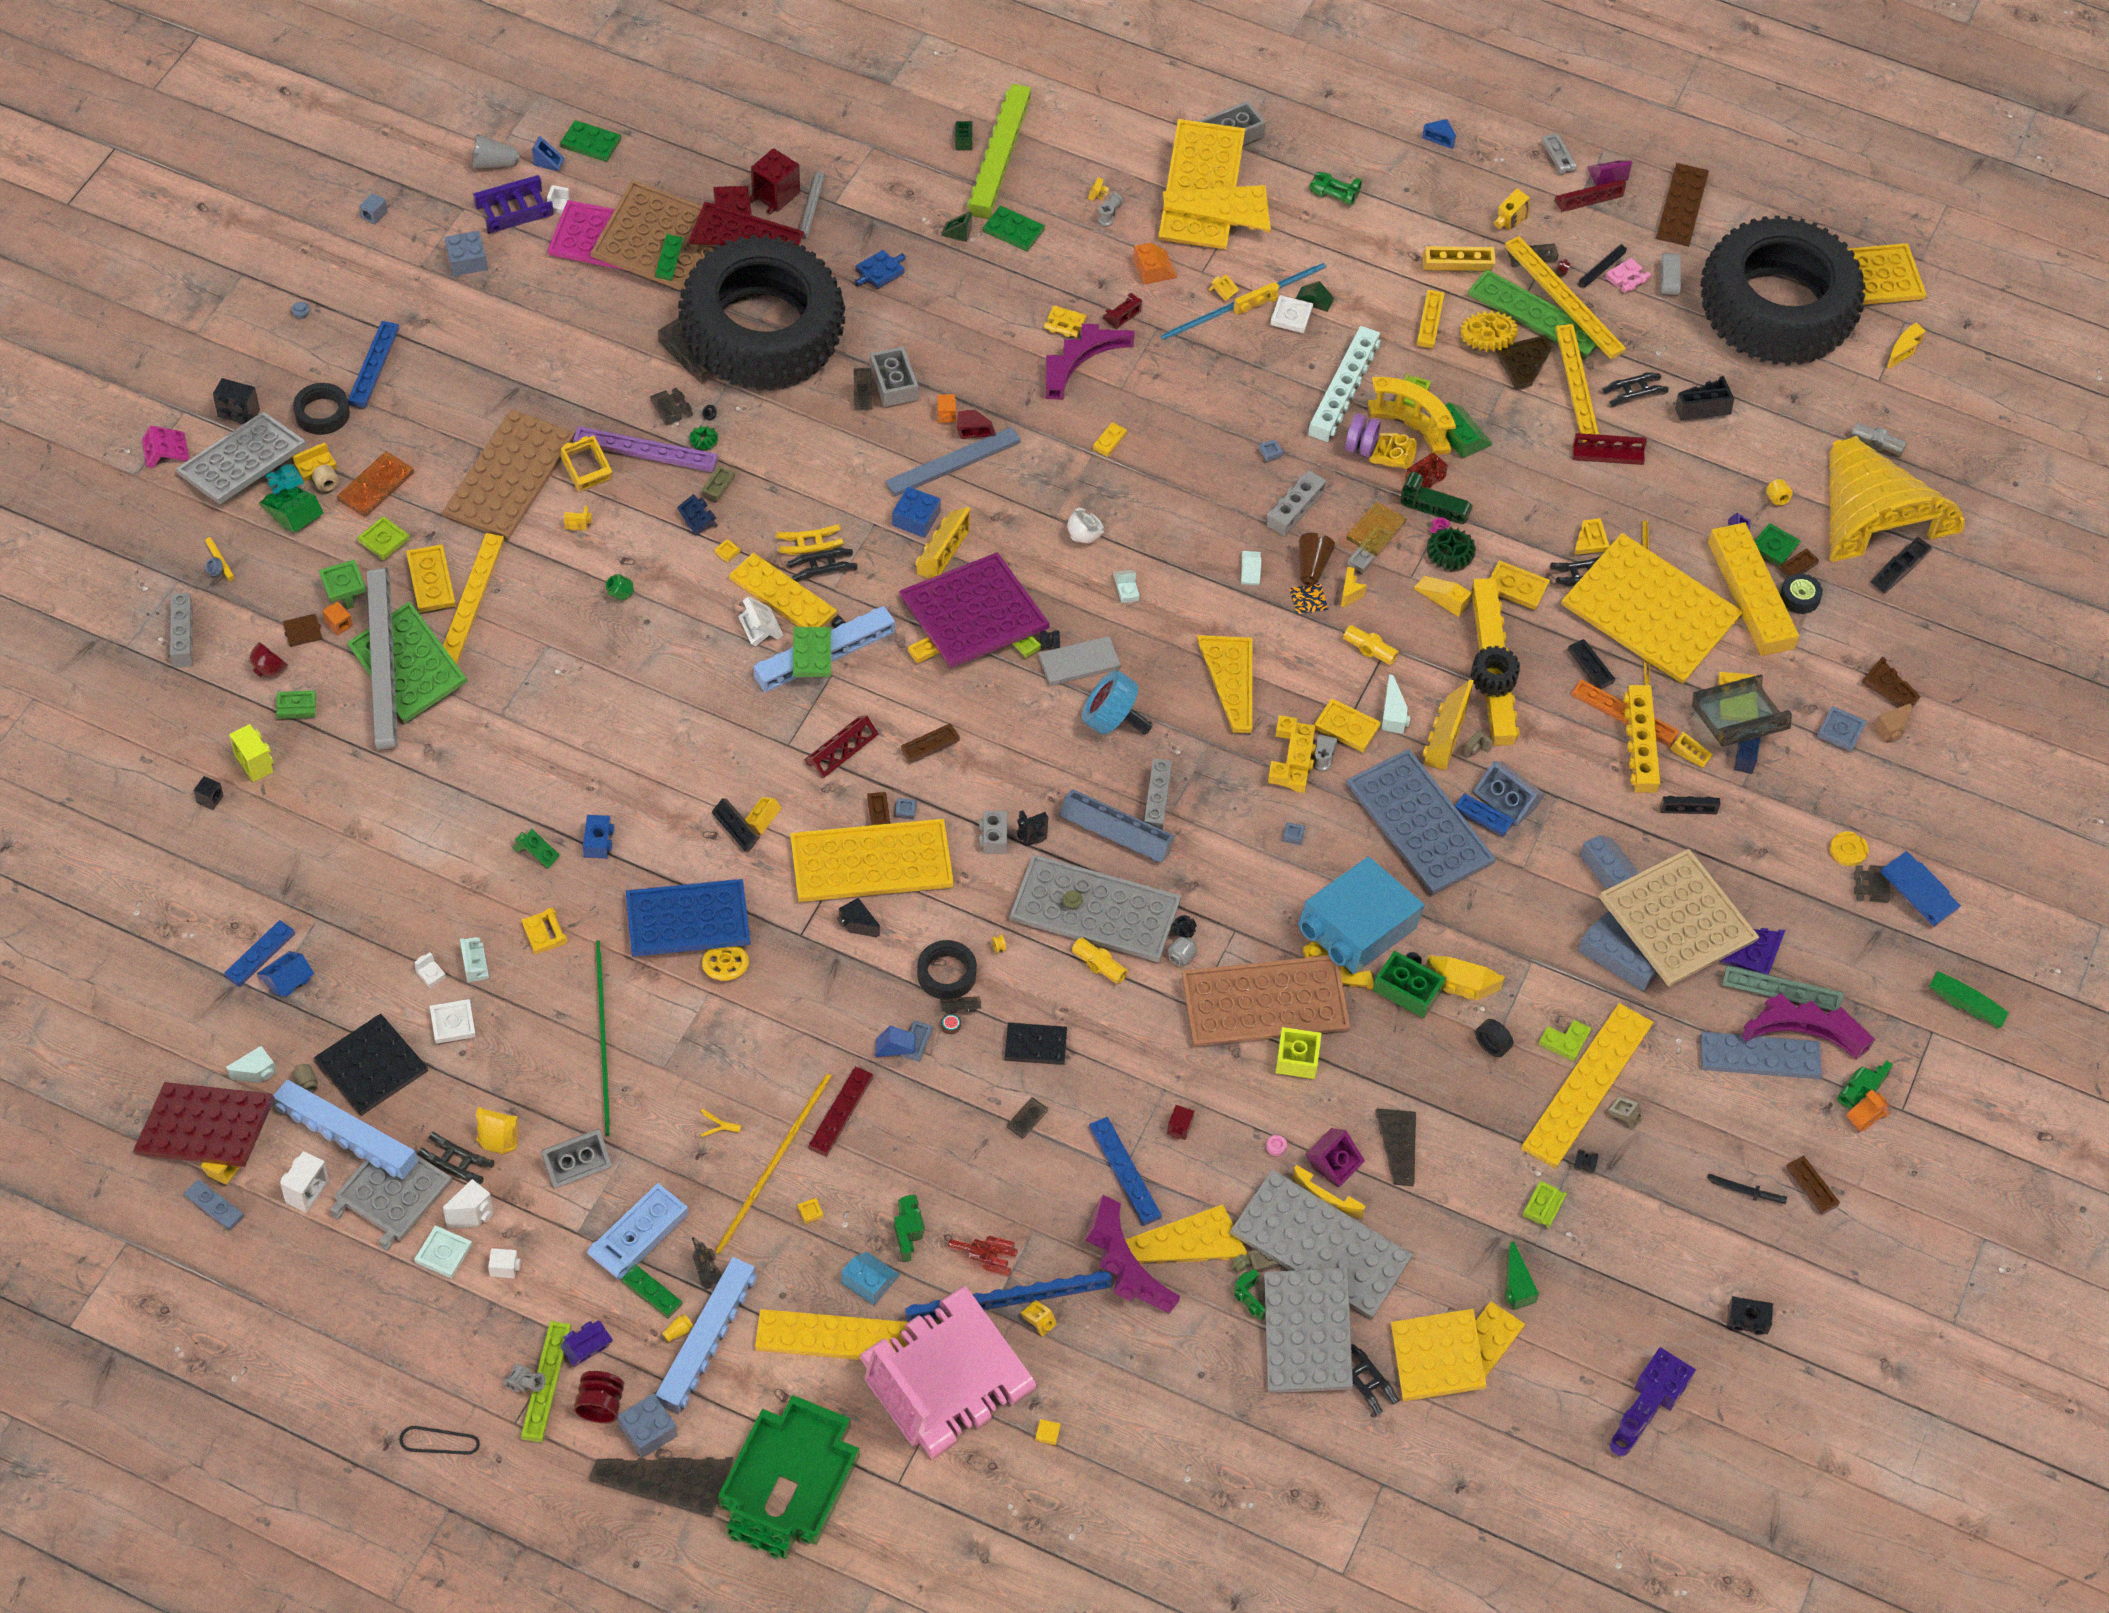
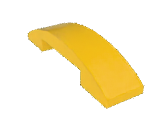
M1298 1165L1294 1167L1292 1178L1297 1185L1350 1217L1362 1219L1366 1208L1365 1205L1350 1196L1345 1201H1342L1312 1183L1313 1174Z

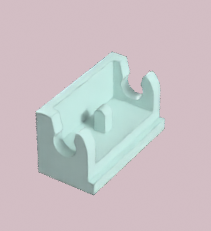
M478 937L460 939L467 983L489 979L483 943H479L481 941Z

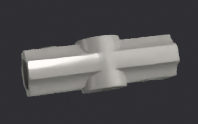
M1860 423L1855 424L1850 436H1858L1861 441L1868 443V446L1875 451L1883 449L1898 456L1902 455L1907 443L1890 436L1884 428L1872 429Z

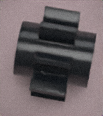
M1181 915L1174 920L1172 930L1175 936L1191 938L1196 932L1195 928L1197 925L1194 918L1190 919V916Z

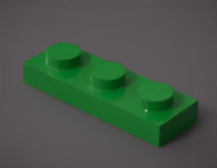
M666 234L655 278L673 281L683 244V237Z
M635 1265L622 1278V1283L667 1319L682 1306V1301L638 1265Z

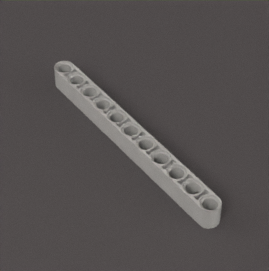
M387 567L367 571L374 737L378 750L398 747L391 586Z

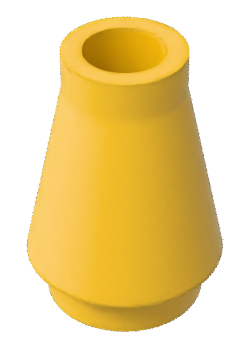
M684 1313L682 1316L678 1315L662 1334L669 1343L690 1333L694 1326Z

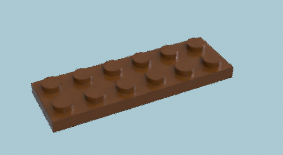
M1676 163L1656 239L1689 247L1709 170Z

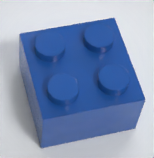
M907 486L892 512V526L926 538L940 514L941 498Z

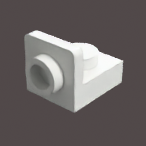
M431 952L419 957L414 963L416 973L429 988L446 979V974L436 964Z

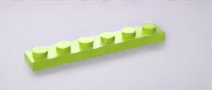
M550 1321L537 1373L544 1374L545 1386L541 1391H532L521 1434L522 1440L543 1443L565 1355L561 1349V1344L564 1341V1336L570 1333L571 1324Z

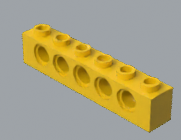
M1629 685L1627 692L1623 694V702L1627 705V708H1625V720H1628L1626 735L1630 739L1627 749L1628 752H1631L1629 768L1632 769L1633 773L1630 777V783L1634 785V793H1657L1660 786L1652 688L1651 685Z

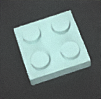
M435 1225L415 1257V1263L452 1279L472 1247V1241Z

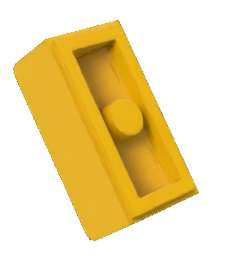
M761 797L745 820L757 834L762 835L781 810V806L776 798Z

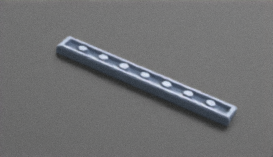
M1010 427L996 433V436H989L886 480V485L894 497L905 492L907 486L916 488L1019 444L1020 438L1013 428Z

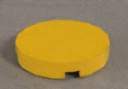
M1849 831L1840 832L1835 835L1829 846L1833 859L1839 864L1851 867L1863 863L1869 849L1866 840L1862 836L1859 837L1856 835L1857 833Z

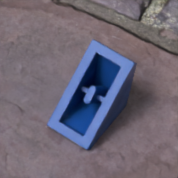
M1444 119L1425 124L1422 138L1453 149L1456 134L1449 121Z
M541 136L537 138L532 148L534 166L558 171L565 158Z
M890 1025L876 1038L875 1056L883 1057L915 1053V1034Z

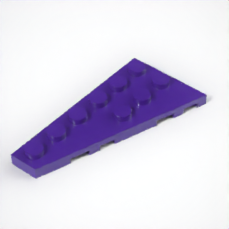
M1768 928L1753 929L1759 936L1756 942L1720 960V962L1730 966L1769 974L1786 930L1769 931Z

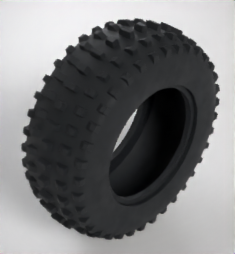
M1775 215L1774 219L1763 216L1762 220L1751 219L1749 224L1743 222L1739 225L1738 229L1735 227L1731 229L1730 235H1724L1722 241L1717 242L1715 249L1709 255L1710 257L1706 259V267H1703L1701 274L1704 277H1702L1700 286L1703 287L1701 297L1703 298L1702 306L1704 311H1706V318L1712 321L1711 327L1713 330H1718L1717 335L1720 339L1724 337L1727 340L1726 344L1728 346L1734 345L1737 347V352L1741 353L1744 351L1748 353V357L1751 359L1755 356L1760 358V362L1770 360L1775 365L1778 362H1785V365L1797 362L1800 365L1804 363V360L1813 362L1815 357L1823 358L1826 356V352H1833L1836 345L1841 346L1844 340L1850 336L1851 332L1855 329L1856 323H1859L1861 317L1859 313H1862L1864 305H1862L1865 299V293H1863L1865 289L1864 275L1862 269H1859L1860 263L1858 259L1854 260L1853 258L1855 253L1853 250L1848 251V244L1846 242L1841 243L1838 240L1839 236L1837 234L1831 235L1826 227L1821 229L1817 227V223L1808 224L1802 218L1800 221L1793 220L1792 216H1788L1787 219H1781L1780 215ZM1766 274L1787 276L1806 285L1818 300L1802 306L1776 304L1755 292L1749 285L1748 280Z
M751 235L750 239H744L741 236L738 237V241L732 242L727 240L724 246L718 244L714 247L715 250L713 252H706L704 254L705 258H700L696 262L697 268L693 267L690 270V277L684 282L686 289H681L680 298L684 300H680L678 303V308L681 309L678 313V320L680 321L683 338H686L687 347L693 349V356L699 358L698 362L701 366H707V371L711 374H718V379L730 380L731 385L737 383L739 385L742 384V388L745 389L751 386L755 387L756 390H760L761 387L774 390L776 386L784 389L790 383L797 385L802 378L806 381L810 378L809 374L812 372L816 374L819 371L820 365H826L828 362L827 357L833 356L835 352L834 347L839 344L840 339L838 336H843L844 327L841 324H845L846 316H843L845 304L841 288L837 287L836 277L831 276V269L824 266L825 262L822 259L816 258V253L806 251V247L803 245L800 247L794 245L792 240L788 242L781 241V237L778 236L776 239H769L768 235H764V238H756L755 235ZM767 294L781 298L791 304L801 317L792 325L780 330L756 331L734 322L727 316L723 308L741 296Z

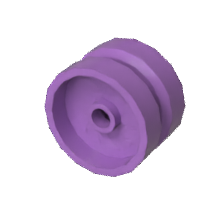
M1356 413L1348 431L1345 451L1355 453L1360 446V455L1370 458L1378 439L1381 420L1371 418L1367 423L1366 415Z

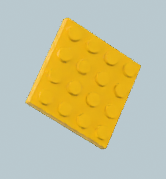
M1908 243L1847 248L1848 251L1853 250L1855 253L1853 258L1854 260L1858 259L1860 263L1859 269H1862L1864 275L1865 289L1863 293H1865V299L1862 305L1926 298L1927 294Z
M1474 1309L1391 1322L1403 1402L1487 1388Z

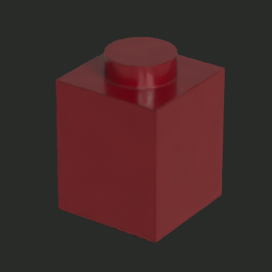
M1175 1105L1168 1123L1167 1134L1175 1139L1186 1140L1194 1120L1195 1111Z

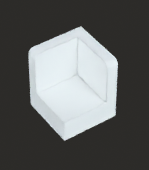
M552 185L547 196V202L552 201L554 213L562 214L567 200H570L569 189Z

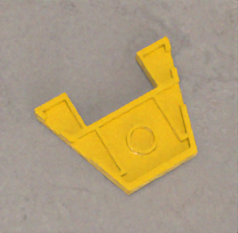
M1316 940L1307 944L1302 949L1304 958L1329 956L1328 951ZM1344 965L1339 966L1342 985H1349L1351 988L1360 986L1373 989L1374 981L1370 970L1350 974V971Z

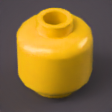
M1783 479L1773 480L1766 488V495L1777 506L1787 504L1793 495L1792 489Z

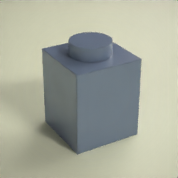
M373 193L359 205L361 218L374 225L388 212L386 200Z

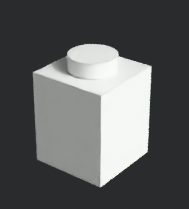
M491 1248L488 1266L490 1277L515 1278L516 1271H520L521 1258L517 1257V1251Z

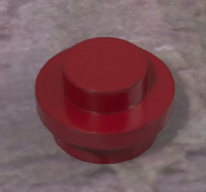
M1567 259L1559 261L1556 267L1558 275L1562 274L1565 276L1571 263L1567 262Z

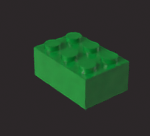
M1393 951L1375 978L1373 991L1425 1018L1443 991L1446 978Z

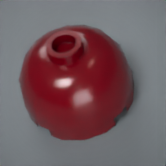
M260 642L255 645L250 653V663L254 667L252 671L259 677L263 675L269 678L276 677L288 666L285 661Z

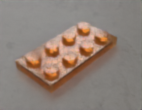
M385 451L337 495V500L366 518L414 474V468Z

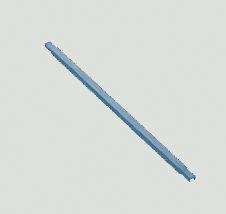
M1322 263L1277 282L1279 289L1326 268V266ZM1234 302L1162 334L1161 338L1165 340L1234 309Z

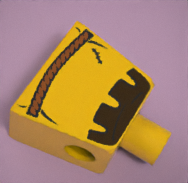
M1517 188L1499 206L1498 218L1493 222L1496 228L1501 229L1505 226L1507 229L1512 230L1529 217L1530 197Z

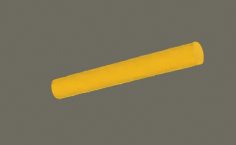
M211 537L206 538L205 542L213 556L222 561V571L228 581L234 580L235 576Z

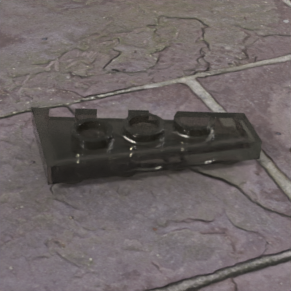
M1376 1108L1375 1114L1376 1118H1378L1380 1134H1382L1383 1146L1387 1154L1393 1185L1414 1187L1416 1112Z

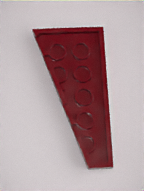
M704 201L688 244H719L724 246L727 240L735 242L741 236L744 239H750L751 235H755L756 238H764V235H768L769 239H776L778 236L781 237V241L788 242L792 240L794 245L800 247L804 231Z

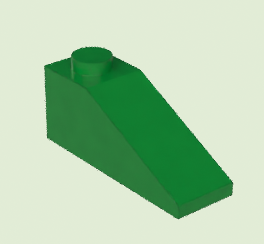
M1512 1241L1507 1251L1504 1295L1507 1303L1511 1304L1513 1310L1535 1304L1539 1292L1515 1242Z

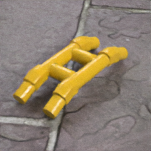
M838 523L833 526L809 531H777L776 539H784L785 541H795L797 539L798 547L779 546L778 552L787 555H798L831 550L844 545L843 538L824 543L822 537L830 536L840 531L841 526ZM815 537L816 544L805 546L804 538Z

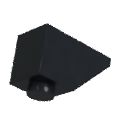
M859 898L839 908L838 922L849 933L871 937L880 936V925Z

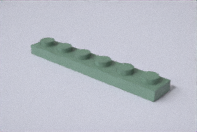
M1726 965L1722 985L1768 996L1776 997L1782 993L1788 1000L1806 1004L1812 1000L1818 1007L1833 1011L1840 1008L1843 997L1842 991Z

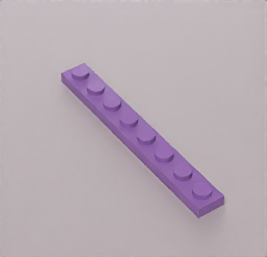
M578 426L573 439V443L585 436L591 437L594 435L601 450L709 472H714L718 460V454L580 426Z

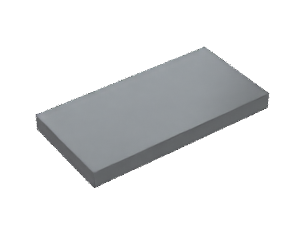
M1109 636L1038 653L1049 686L1121 669V664Z

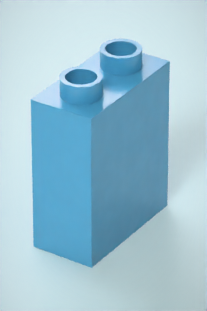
M1368 856L1306 900L1298 925L1307 939L1311 941L1316 940L1328 951L1331 960L1339 966L1344 965L1353 974H1356L1417 928L1425 904Z

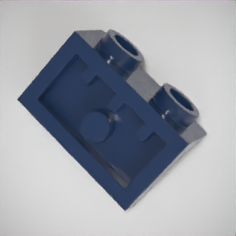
M693 494L681 503L677 509L693 533L698 535L709 525H713L715 528L718 525L715 522L716 516L711 510H707L708 504L705 500Z

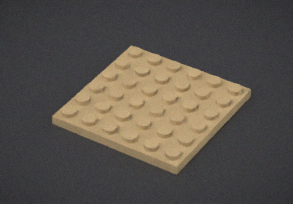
M1690 849L1601 892L1599 895L1601 901L1668 987L1751 945L1759 939L1753 928Z

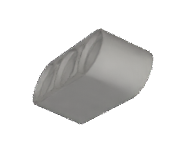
M1663 253L1661 258V294L1679 296L1681 286V255Z

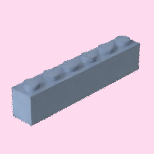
M1074 789L1065 796L1059 815L1067 821L1077 823L1087 830H1092L1102 837L1116 841L1119 845L1127 846L1135 852L1142 853L1152 860L1161 863L1169 856L1175 838L1174 835Z

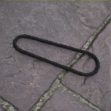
M421 1426L407 1427L400 1435L401 1446L411 1452L468 1455L475 1453L480 1446L479 1439L474 1435ZM419 1429L473 1438L476 1440L477 1445L472 1451L414 1449L404 1445L403 1436L408 1430Z

